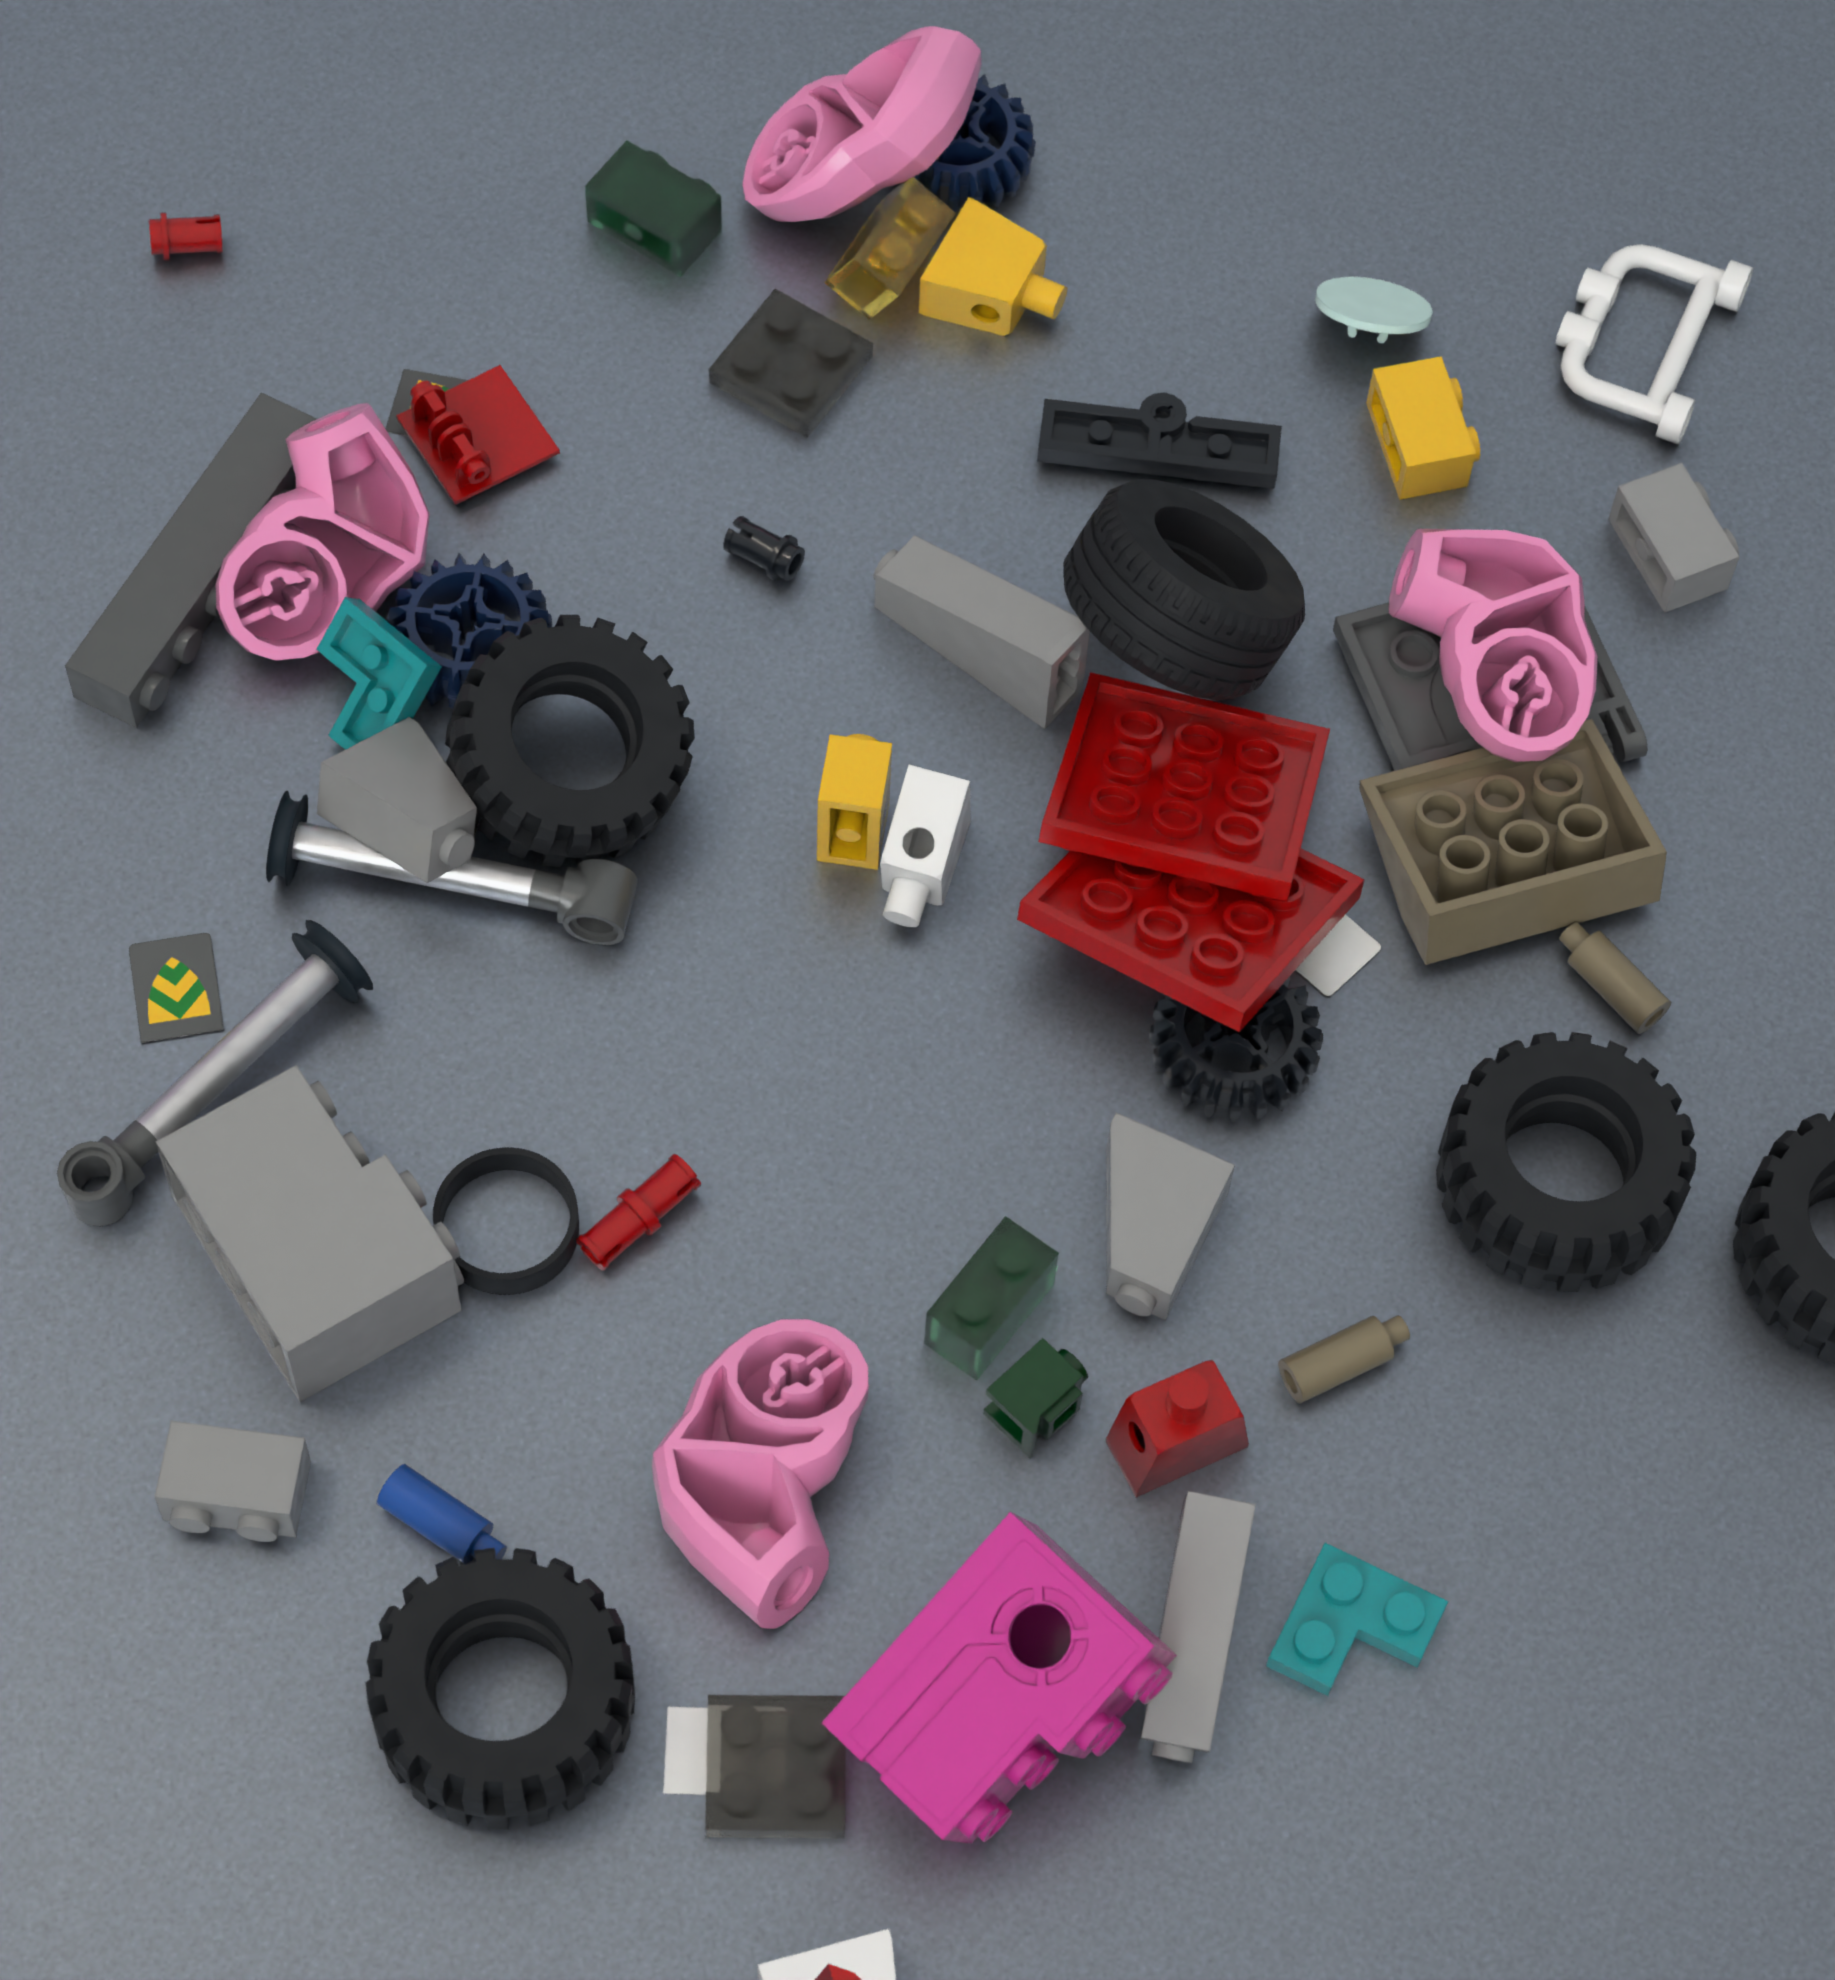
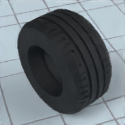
M1140 479L1110 489L1089 518L1063 562L1065 592L1071 607L1084 626L1117 657L1145 676L1171 689L1194 697L1226 700L1249 694L1258 689L1282 656L1305 619L1304 589L1297 573L1284 555L1262 533L1240 516L1202 494L1174 483L1154 479Z

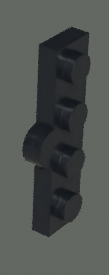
M1155 393L1148 396L1142 402L1140 409L1044 399L1037 461L1275 489L1282 426L1196 416L1186 422V406L1181 399L1169 393Z

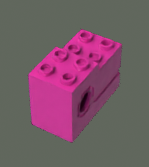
M1009 1512L821 1723L861 1762L869 1763L881 1775L879 1779L942 1840L972 1844L979 1837L983 1842H986L1001 1829L1011 1816L1012 1810L1006 1804L1025 1784L1030 1790L1034 1789L1055 1768L1059 1761V1758L1053 1754L1055 1750L1058 1753L1085 1759L1091 1751L1097 1757L1105 1753L1125 1730L1126 1725L1120 1719L1138 1699L1143 1704H1147L1169 1682L1173 1673L1167 1666L1177 1655L1041 1528Z

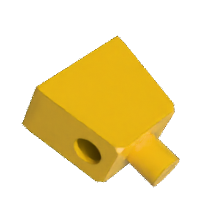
M968 197L920 278L919 314L1005 336L1013 332L1025 309L1053 320L1056 319L1065 302L1068 287L1043 277L1047 245L1041 238L977 200Z

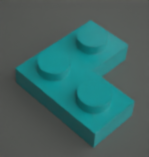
M344 598L316 649L357 683L328 736L346 750L408 717L413 719L442 667L360 599Z
M1324 1543L1268 1658L1266 1667L1328 1696L1356 1638L1418 1668L1448 1601L1330 1544Z

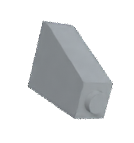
M408 717L321 762L317 815L426 883L433 881L454 868L462 866L471 859L475 845L474 828L477 807L420 724L414 719Z
M1117 1112L1115 1113L1110 1123L1106 1147V1294L1115 1297L1116 1302L1122 1308L1135 1315L1149 1316L1152 1314L1161 1319H1167L1229 1193L1235 1164Z

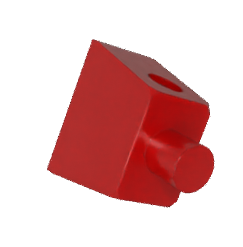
M1206 1360L1131 1394L1126 1398L1106 1437V1443L1135 1498L1249 1446L1244 1416L1213 1360ZM1144 1438L1145 1450L1139 1444L1138 1440Z

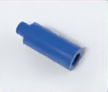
M406 1464L399 1466L390 1475L378 1495V1506L464 1564L470 1563L475 1558L474 1550L495 1548L496 1559H502L507 1550L506 1545L491 1536L493 1530L492 1522Z

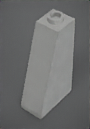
M916 535L899 551L896 549L890 550L877 565L873 576L875 579V608L1043 729H1046L1082 691L1090 631L1084 626L1078 616Z
M1187 1491L1184 1498L1158 1636L1177 1656L1167 1666L1173 1673L1171 1679L1146 1704L1140 1739L1154 1742L1153 1756L1192 1763L1195 1750L1206 1753L1210 1752L1256 1504Z

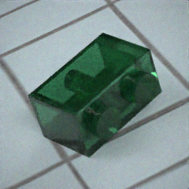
M628 140L623 143L585 185L586 212L589 223L680 277L722 231L721 195L716 193L711 185L698 178L692 179L670 166L658 153L650 150L645 151Z
M1005 1216L926 1313L924 1344L977 1381L1055 1284L1059 1252Z

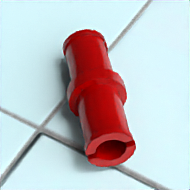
M672 1154L665 1164L634 1191L626 1188L617 1196L619 1204L585 1234L577 1237V1244L581 1246L582 1252L596 1267L605 1271L613 1260L644 1233L652 1236L661 1228L659 1220L693 1190H697L701 1186L700 1180L696 1178V1173L680 1156Z

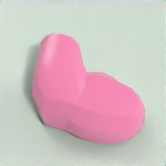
M936 26L923 27L902 35L884 48L872 53L852 68L848 74L824 76L803 86L768 120L757 137L746 162L743 190L745 200L774 221L799 222L830 218L861 204L882 188L903 183L927 170L950 145L965 120L982 65L980 48L972 39L959 31Z
M368 403L357 404L332 412L306 424L286 438L296 477V489L274 496L250 521L243 536L223 559L216 581V608L226 631L247 652L274 661L305 658L319 653L316 649L345 597L360 599L376 612L389 593L410 579L414 571L418 572L425 566L430 513L413 472Z
M1417 529L1405 547L1394 576L1389 597V614L1441 637L1439 664L1443 682L1452 696L1461 724L1474 740L1491 754L1512 762L1543 761L1570 744L1589 715L1596 692L1598 656L1584 619L1585 603L1582 577L1545 539L1507 530Z
M781 1319L751 1330L727 1347L697 1378L682 1417L669 1430L653 1452V1481L663 1529L691 1565L761 1628L776 1629L787 1623L804 1609L822 1584L829 1569V1550L814 1514L810 1497L834 1480L848 1454L853 1431L868 1399V1364L857 1344L836 1328L810 1319Z

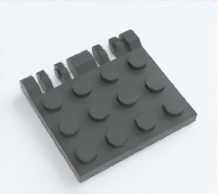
M1389 602L1335 617L1333 632L1395 771L1483 748L1461 724L1452 696L1444 685L1439 664L1441 637L1390 615ZM1584 607V619L1598 656L1596 692L1586 720L1592 719L1613 757L1615 755L1619 762L1623 763L1646 756L1648 746L1644 730L1586 607Z

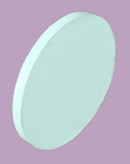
M1339 277L1324 281L1318 286L1316 291L1315 303L1317 307L1330 318L1347 325L1349 337H1355L1358 329L1378 333V343L1382 344L1386 341L1388 334H1408L1425 329L1430 324L1432 317V307L1426 299L1408 288L1383 280L1366 277Z

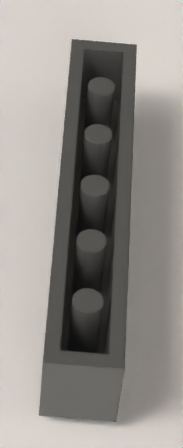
M262 392L66 663L65 668L74 698L135 728L138 727L149 710L155 711L161 706L168 694L170 680L182 663L188 664L195 658L202 644L203 633L215 617L220 618L216 608V581L224 557L243 536L250 521L274 496L296 489V477L286 438L299 428L317 420V418Z

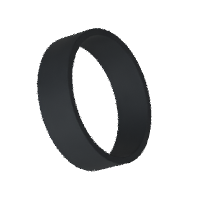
M493 1148L468 1157L446 1176L434 1201L433 1224L444 1222L450 1202L466 1184L487 1173L502 1170L523 1171L536 1175L550 1183L564 1198L570 1211V1222L563 1241L547 1259L526 1270L511 1273L489 1272L470 1265L460 1257L455 1259L466 1285L479 1291L496 1295L521 1294L535 1290L550 1282L566 1267L572 1258L577 1246L576 1238L579 1237L577 1199L567 1176L556 1164L546 1157L521 1148Z

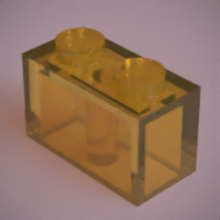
M914 177L908 179L879 202L824 283L868 320L900 296L956 213Z

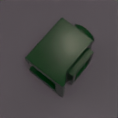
M1042 1338L986 1389V1395L992 1402L984 1408L983 1414L1031 1459L1037 1439L1042 1435L1048 1440L1080 1410L1083 1395L1081 1387L1082 1383L1088 1379V1373L1082 1363L1072 1353L1065 1349L1057 1351Z

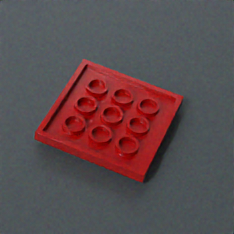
M1090 672L1045 811L1038 842L1061 847L1071 852H1082L1123 862L1134 867H1144L1185 877L1196 882L1211 883L1248 892L1254 896L1269 897L1287 902L1330 729Z
M1301 848L1288 901L1285 902L1269 897L1254 896L1248 892L1211 883L1196 882L1185 877L1144 867H1134L1123 862L1082 852L1069 851L1020 901L1017 920L1240 1032L1360 899L1365 879Z

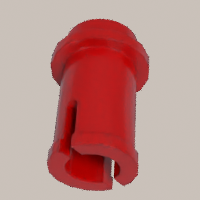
M166 212L160 213L161 219H149L151 255L163 254L164 260H170L169 254L223 253L220 214L205 217L167 218Z

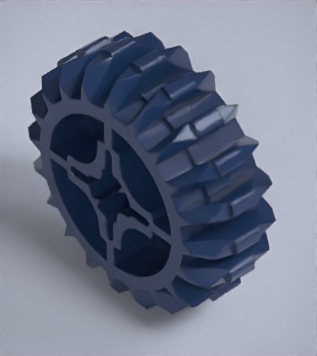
M985 74L977 80L975 92L965 120L950 145L927 170L903 183L893 185V189H905V195L908 198L909 204L925 199V205L929 214L938 206L948 207L947 209L953 218L959 208L963 207L968 197L980 203H986L998 210L1000 203L1003 201V195L1015 197L1017 190L1020 188V182L1027 180V176L1031 171V158L1035 155L1036 141L1033 139V123L1031 115L1024 113L1021 98H1008L1009 92L1006 89L1005 83L990 88ZM988 133L991 134L1001 146L999 150L990 144V137L987 136Z
M458 553L454 566L445 568L435 559L431 566V576L414 571L410 580L411 589L398 588V593L395 596L396 607L389 608L387 622L442 666L425 696L431 706L442 698L447 697L449 707L453 708L461 686L464 684L474 662L480 654L487 655L493 641L507 631L517 636L525 622L541 617L546 620L548 628L553 627L552 616L548 614L546 608V598L541 590H533V583L528 573L514 576L513 567L509 564L508 560L495 569L491 568L490 560L485 553H483L476 564H467L462 555ZM486 606L495 608L504 614L491 611ZM505 615H507L511 620H505ZM426 645L434 646V650L436 652L448 654L450 657L453 658V660L444 658L436 654Z

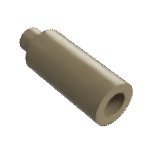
M1574 922L1559 937V940L1572 952L1568 959V964L1637 1034H1642L1655 1025L1670 1008L1671 1001L1601 931L1590 935L1578 922Z
M1399 1315L1383 1323L1375 1316H1370L1279 1360L1280 1375L1292 1398L1301 1404L1394 1358L1393 1347L1410 1339V1332L1405 1321Z

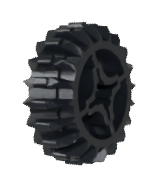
M1289 976L1240 1032L1164 995L1165 999H1159V1002H1156L1154 1007L1153 1019H1155V1023L1150 1027L1149 1041L1151 1045L1156 1047L1153 1050L1152 1056L1155 1068L1166 1069L1163 1077L1166 1089L1184 1086L1181 1094V1101H1183L1184 1107L1195 1102L1197 1099L1205 1101L1204 1113L1207 1119L1216 1113L1217 1106L1229 1108L1228 1115L1233 1123L1240 1119L1242 1108H1249L1259 1121L1266 1115L1268 1103L1283 1111L1289 1105L1290 1093L1301 1096L1306 1090L1309 1081L1307 1075H1313L1317 1071L1320 1061L1317 1051L1322 1047L1323 1033L1321 1029L1316 1028L1320 1014L1318 1006L1306 1005L1309 995L1306 991V985L1288 989L1291 978ZM1200 1013L1205 1020L1204 1029L1206 1033L1203 1034L1202 1042L1192 1047L1187 1038L1185 1027L1196 1014ZM1279 1028L1284 1037L1287 1050L1273 1063L1267 1055L1269 1046L1266 1042L1269 1040L1270 1032Z

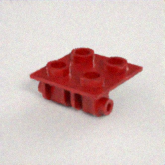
M501 365L445 392L439 385H432L427 380L421 381L410 391L412 397L411 408L396 415V419L455 505L560 454L559 448Z

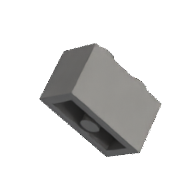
M1683 463L1618 486L1608 520L1664 613L1728 589L1739 560L1737 542L1728 529H1722L1710 509V501L1706 490L1699 482L1692 480Z
M171 1421L154 1496L162 1520L169 1521L170 1525L176 1529L191 1533H205L210 1530V1527L237 1530L236 1532L240 1536L260 1542L275 1541L277 1535L296 1538L311 1466L306 1440L302 1437Z

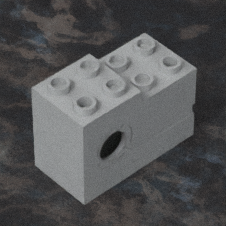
M295 1065L156 1141V1145L172 1198L299 1402H302L462 1311L458 1286L464 1283V1278L455 1262V1259L460 1257L459 1249L449 1230L442 1222L432 1226L421 1207L425 1206L427 1202L413 1175L408 1170L398 1174L386 1154L370 1163L357 1137L351 1131L343 1136L339 1132L332 1119L337 1116V1111L324 1086L319 1081L309 1085L298 1066Z

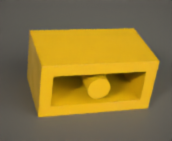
M1442 356L1373 369L1366 404L1399 500L1468 487L1473 464L1480 459V443L1475 428L1473 426L1466 427L1462 415L1463 396L1460 384L1456 378H1449Z
M851 734L848 736L829 735L818 795L816 861L878 870L890 803L892 743L881 742L865 734Z

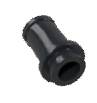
M739 516L733 521V526L740 529V532L737 533L730 528L728 529L723 543L726 552L735 554L765 569L767 577L773 581L780 580L781 578L789 581L794 578L805 556L804 548L798 546V541L794 536L785 535L782 538L750 522L744 516Z

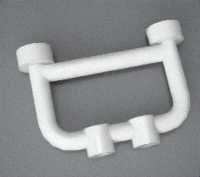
M1639 244L1626 246L1614 252L1605 262L1601 271L1587 268L1576 295V301L1585 304L1581 315L1567 311L1556 338V345L1565 348L1560 366L1564 382L1575 394L1588 401L1657 424L1656 437L1679 445L1690 421L1695 399L1675 393V389L1714 301L1715 305L1738 312L1748 289L1753 267L1730 260L1726 270L1658 247ZM1633 268L1649 269L1696 285L1647 395L1589 375L1584 367L1587 356H1590L1596 344L1606 314L1613 307L1622 279L1626 272Z

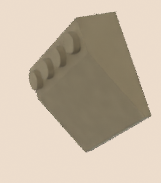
M1592 719L1585 720L1568 746L1543 761L1512 762L1491 754L1483 747L1360 780L1359 789L1402 920L1425 965L1570 926L1574 922L1581 923L1660 901L1667 851Z

